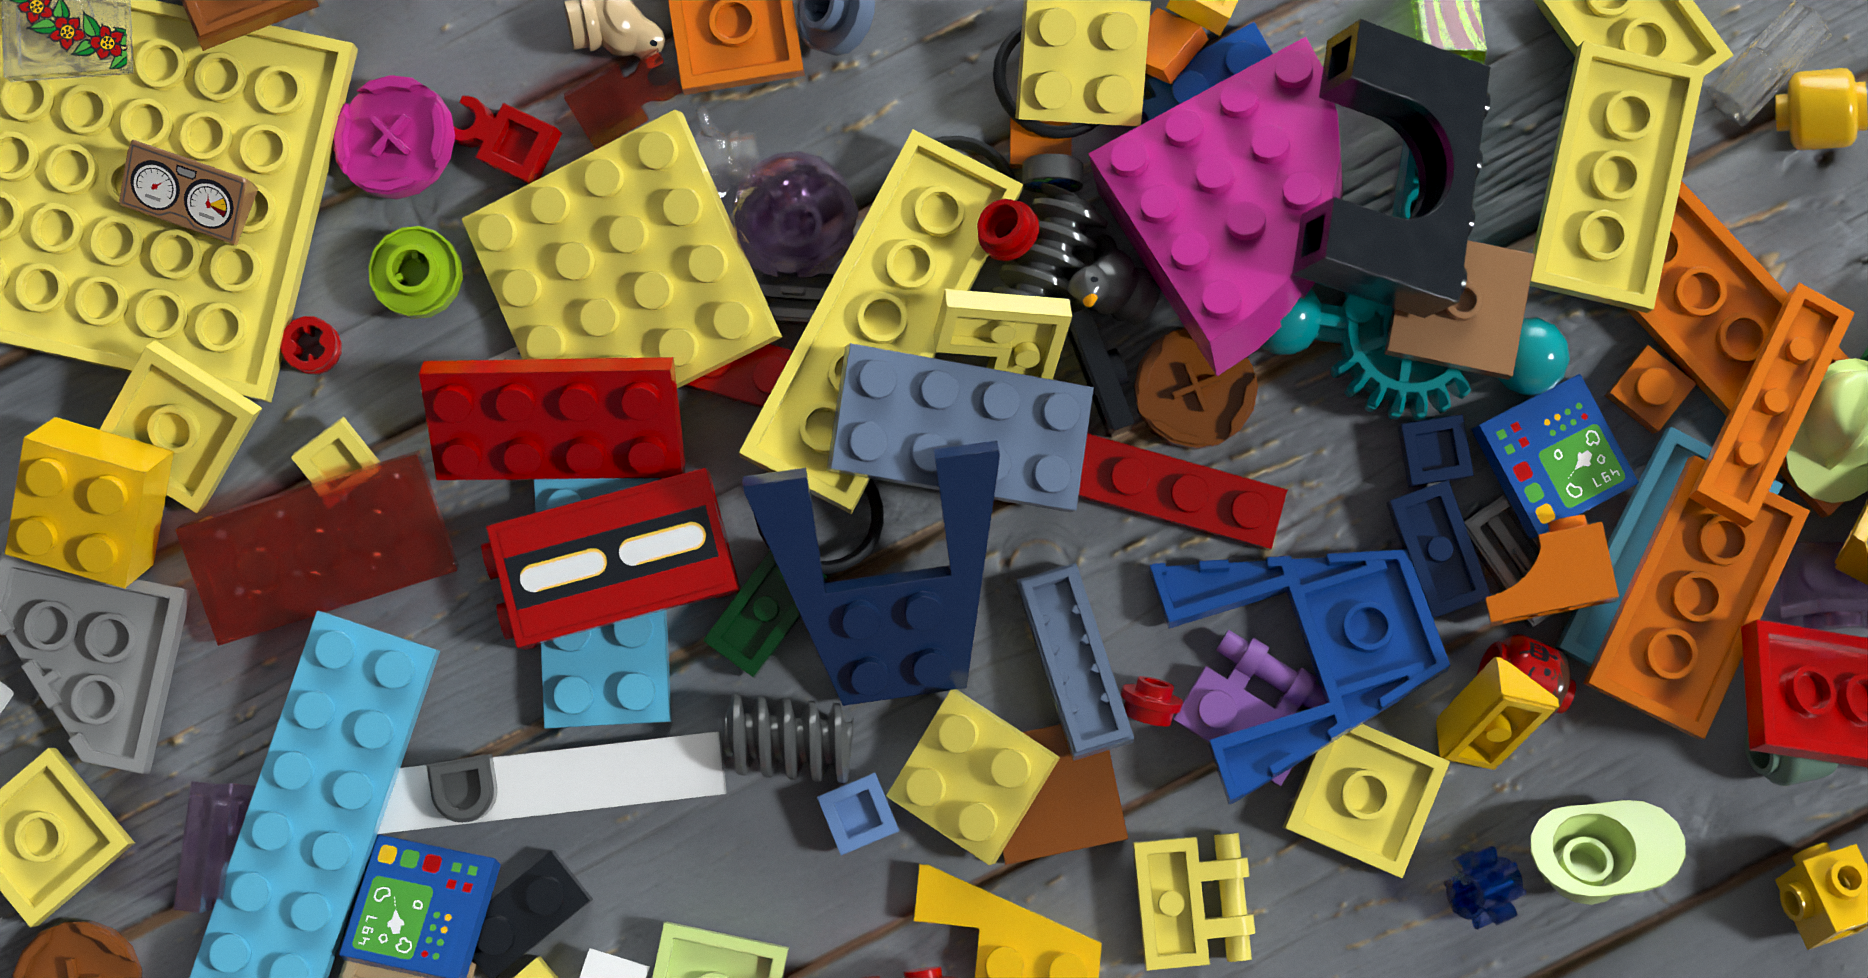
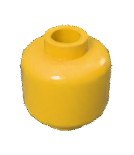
M1846 68L1800 71L1793 74L1788 81L1787 94L1775 95L1777 132L1789 131L1792 145L1796 149L1803 151L1851 146L1857 138L1858 131L1868 130L1866 82H1855L1853 73Z

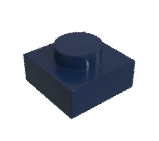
M1463 414L1405 423L1397 427L1408 488L1474 476Z

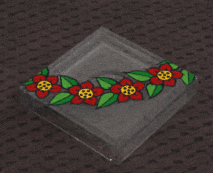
M1 0L3 77L10 82L134 74L131 0Z

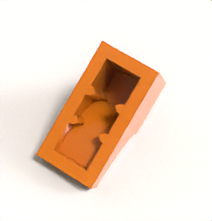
M1585 515L1570 516L1548 522L1549 533L1538 535L1539 555L1531 570L1511 588L1496 595L1486 597L1485 604L1490 627L1616 602L1619 594L1603 523L1598 522L1587 525Z

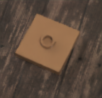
M1468 240L1464 265L1467 270V283L1460 296V303L1426 318L1393 308L1384 354L1509 380L1514 372L1535 254Z

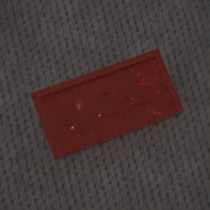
M419 450L183 523L175 529L218 646L315 616L317 611H332L453 573L459 568Z

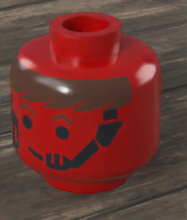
M1516 634L1507 637L1503 642H1494L1484 653L1477 675L1494 657L1502 658L1558 698L1559 707L1542 724L1546 723L1556 713L1563 714L1571 705L1576 692V682L1571 679L1572 668L1569 658L1560 650L1526 635Z

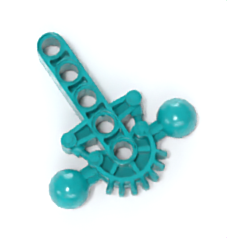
M1403 140L1392 217L1409 219L1411 216L1410 206L1416 204L1418 199L1419 176L1413 155ZM1310 289L1305 298L1300 297L1292 310L1281 320V327L1261 346L1263 350L1276 355L1295 354L1308 348L1314 340L1340 344L1343 360L1338 361L1330 369L1331 376L1333 378H1340L1350 373L1354 380L1346 387L1344 394L1348 398H1352L1362 388L1370 393L1364 406L1365 410L1369 412H1374L1382 399L1388 400V417L1397 420L1402 415L1405 402H1408L1414 419L1419 420L1427 415L1428 400L1434 409L1442 413L1451 407L1449 393L1463 399L1471 392L1469 383L1461 374L1463 370L1385 355L1393 308L1344 292L1346 301L1342 307L1321 304L1316 293ZM1538 317L1523 318L1513 376L1509 380L1498 378V380L1506 388L1522 395L1542 394L1553 389L1564 378L1570 358L1567 340L1554 324Z

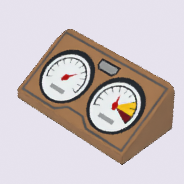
M132 139L127 152L119 205L237 246L259 188L241 176Z

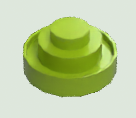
M421 226L402 227L386 235L373 250L368 265L369 283L377 299L393 313L410 319L430 318L446 310L458 296L463 280L462 262L454 246L437 231Z

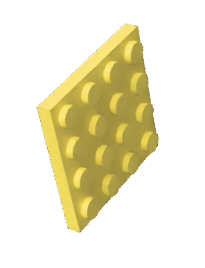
M673 110L462 218L522 359L674 357L677 388L782 338L686 119L680 111Z

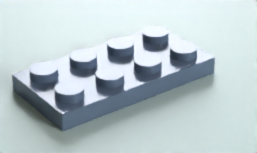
M850 343L845 346L826 471L939 490L934 449L997 440L1000 460L994 500L1073 512L1077 509L1094 387Z

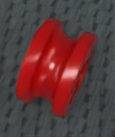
M303 316L293 320L285 327L280 348L284 359L292 367L308 375H320L330 371L338 363L342 354V341L338 332L326 321L315 316ZM315 330L322 331L323 334L320 336L319 342L325 347L324 353L319 358L309 354L308 361H302L300 357L303 355L304 349L298 344L300 337L304 333L314 337Z

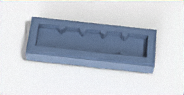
M1069 564L1017 580L1016 587L1073 761L1133 743L1134 736L1077 564Z

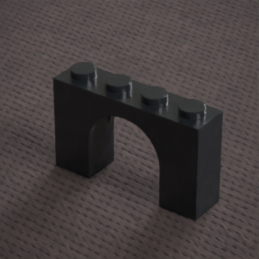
M1359 19L1327 40L1319 98L1379 119L1393 128L1405 141L1415 160L1419 176V194L1415 209L1409 219L1392 217L1337 197H1333L1303 213L1300 219L1292 275L1422 318L1460 303V296L1467 283V270L1464 267L1467 242L1475 223V212L1472 208L1475 181L1483 162V154L1480 150L1483 121L1490 107V95L1487 92L1490 75L1489 66L1363 19Z

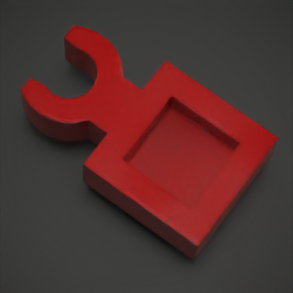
M462 96L459 103L475 113V121L470 128L460 130L454 126L455 141L462 146L470 148L481 146L476 155L478 160L517 180L530 184L540 179L563 133L555 126L505 103L502 104L497 116L494 118L492 111L477 98Z

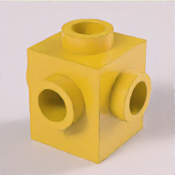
M1827 842L1809 847L1793 855L1792 859L1796 866L1775 879L1780 890L1782 907L1787 916L1795 922L1807 950L1861 933L1868 929V863L1864 861L1857 844L1831 851Z

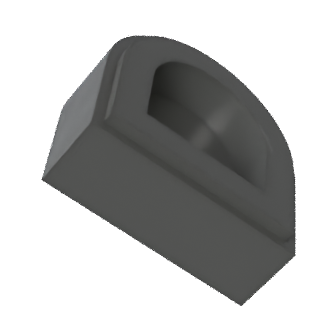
M492 754L427 765L431 798L435 808L443 817L454 822H472L484 817L494 806L498 789Z

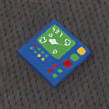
M1581 374L1471 429L1529 539L1549 531L1548 522L1579 515L1639 483Z
M378 834L339 955L346 961L424 978H467L501 864L491 857Z

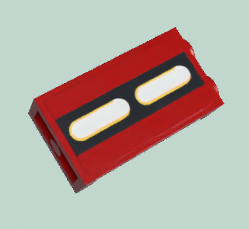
M706 468L488 525L486 528L490 542L481 544L483 561L488 576L491 580L500 579L505 602L496 605L505 640L514 638L516 647L523 650L538 647L537 644L713 597L720 599L738 594L741 590L712 477Z

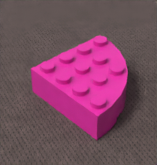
M1307 37L1294 42L1088 153L1098 193L1216 376H1219L1258 350L1281 327V320L1292 310L1299 298L1304 299L1315 282L1292 275L1301 215L1333 197L1343 198L1338 113L1335 103L1319 98L1323 66Z

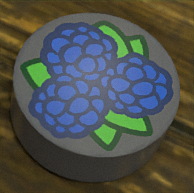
M1039 154L1031 156L1022 163L1023 188L1031 192L1045 194L1041 188L1043 182L1061 187L1072 193L1079 191L1083 188L1084 165L1079 159L1064 154Z

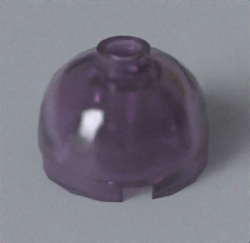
M801 151L775 153L757 162L740 180L733 198V225L737 243L748 262L765 274L778 277L777 271L783 273L797 272L798 278L813 277L835 266L846 254L854 239L853 230L856 225V218L858 219V207L854 196L840 171L820 156Z

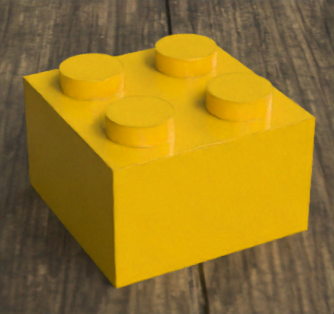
M54 417L23 438L5 554L126 589L154 565L174 451Z

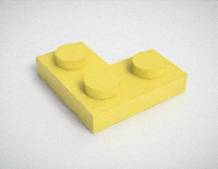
M945 289L933 334L935 352L990 356L987 368L1053 380L1072 319L1070 301L1063 298Z

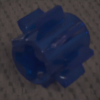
M1493 846L1476 853L1470 851L1451 860L1453 867L1458 873L1445 880L1444 886L1446 887L1448 903L1454 914L1464 919H1472L1473 927L1477 930L1491 923L1498 926L1518 916L1517 910L1511 902L1526 895V890L1523 888V878L1516 862H1512L1505 857H1497L1496 848Z

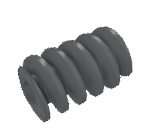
M1042 182L1041 188L1049 198L1034 199L1030 207L1039 220L1037 239L1025 254L1014 259L1020 266L1010 264L1002 266L999 276L1009 288L994 287L990 293L1054 298L1056 293L1071 295L1067 290L1069 281L1064 277L1066 271L1078 272L1087 266L1075 255L1076 250L1095 251L1098 246L1085 233L1087 227L1106 229L1109 222L1088 201L1061 187Z
M733 694L725 718L722 770H724L729 757L732 756L737 774L746 776L754 759H758L763 777L771 778L779 761H783L788 779L796 780L804 763H808L813 781L821 782L829 765H833L839 784H846L850 770L854 716L851 722H845L840 703H833L826 720H820L815 701H808L801 718H796L790 699L785 698L776 716H772L769 714L765 697L761 696L758 697L749 714L744 712L740 695Z

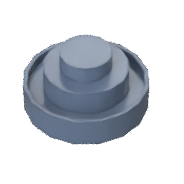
M799 0L797 5V25L801 38L809 48L834 56L850 53L861 44L870 29L875 12V0Z

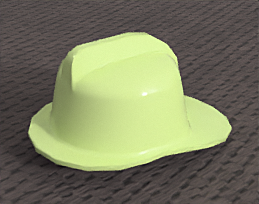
M1853 358L1838 360L1829 365L1786 454L1787 470L1796 486L1813 499L1828 503L1851 501L1868 491V361Z
M1619 800L1588 805H1572L1553 809L1538 820L1531 834V855L1538 871L1543 875L1544 882L1550 883L1561 896L1575 903L1593 905L1606 902L1616 895L1645 892L1665 885L1678 874L1685 859V837L1675 819L1662 808L1644 801Z

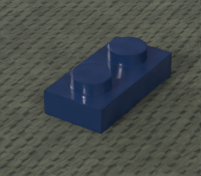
M1449 480L1386 502L1403 550H1408L1433 618L1478 603L1491 596Z

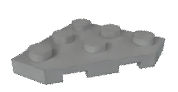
M2 552L0 558V634L7 637L24 664L21 667L48 709L54 711L71 738L68 741L80 760L101 766L150 774L191 590L138 579L124 589L9 556Z

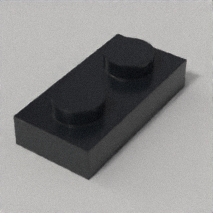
M555 850L548 853L490 900L473 955L474 960L488 978L498 977L593 900Z

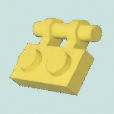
M1239 833L1214 835L1216 860L1199 862L1197 837L1132 843L1144 964L1147 971L1210 965L1207 939L1225 938L1227 962L1252 960L1250 935L1256 933L1254 914H1247L1244 877H1249L1250 874L1248 857H1241ZM1219 880L1222 916L1205 918L1201 882Z

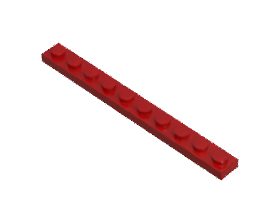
M767 344L683 386L763 408L793 350ZM1087 433L1078 497L1269 551L1273 546L1288 489Z

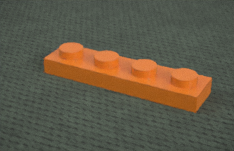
M1800 282L1789 291L1688 496L1689 498L1743 528H1746L1755 521L1855 312Z

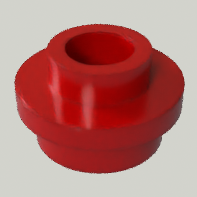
M1000 199L992 202L982 211L978 219L977 230L980 246L991 258L999 261H1009L1022 256L1033 246L1037 239L1039 221L1036 214L1027 204L1021 201ZM1014 228L1010 234L1005 236L1010 229Z
M1139 676L1136 684H1124L1120 694L1121 698L1125 700L1124 709L1128 717L1155 726H1170L1173 715L1180 713L1183 706V700L1173 695L1174 686L1153 677Z

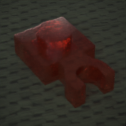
M658 48L646 54L639 61L635 71L626 77L616 63L564 93L565 101L595 150L647 122L649 115L643 107L645 103L650 101H667L682 93V87L676 78L663 86L653 85L647 77L649 71L664 63V57Z

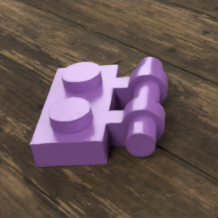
M1228 629L1218 644L1216 651L1235 662L1231 672L1225 678L1205 666L1185 697L1181 712L1175 714L1172 720L1209 743L1211 739L1295 714L1302 704L1311 709L1326 704L1321 687L1315 683L1317 676L1302 667L1298 671L1293 670L1267 653L1269 647L1254 637L1248 642ZM1253 674L1283 692L1274 708L1244 690ZM1292 768L1272 779L1271 782L1281 786Z

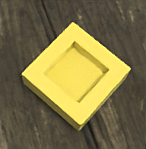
M344 416L297 450L291 457L330 506L382 467V463Z

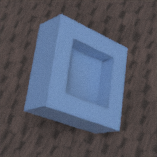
M876 772L817 797L840 855L900 831Z

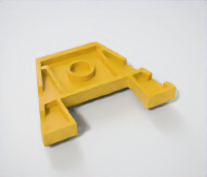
M919 864L914 921L978 928L979 935L974 978H1099L1102 948L1100 941L992 894L932 865Z

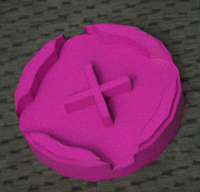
M394 75L368 81L356 90L360 94L353 98L350 105L345 102L340 111L333 140L336 162L343 173L355 185L371 195L395 200L419 194L437 181L451 159L455 140L452 114L441 97L413 78Z

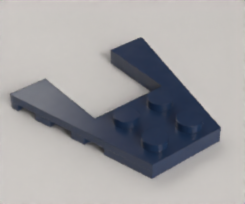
M997 440L934 449L949 565L824 583L807 468L743 476L744 494L843 706L967 688L1000 460Z

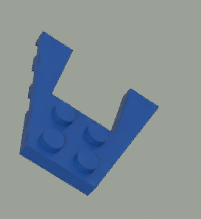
M1407 549L1326 554V557L1292 559L1291 556L1267 557L1266 561L1229 563L1228 559L1199 561V564L1166 566L1165 563L1150 565L1149 573L1168 629L1287 593L1326 701L1324 705L1209 740L1208 746L1228 804H1233L1444 674L1450 667V662Z

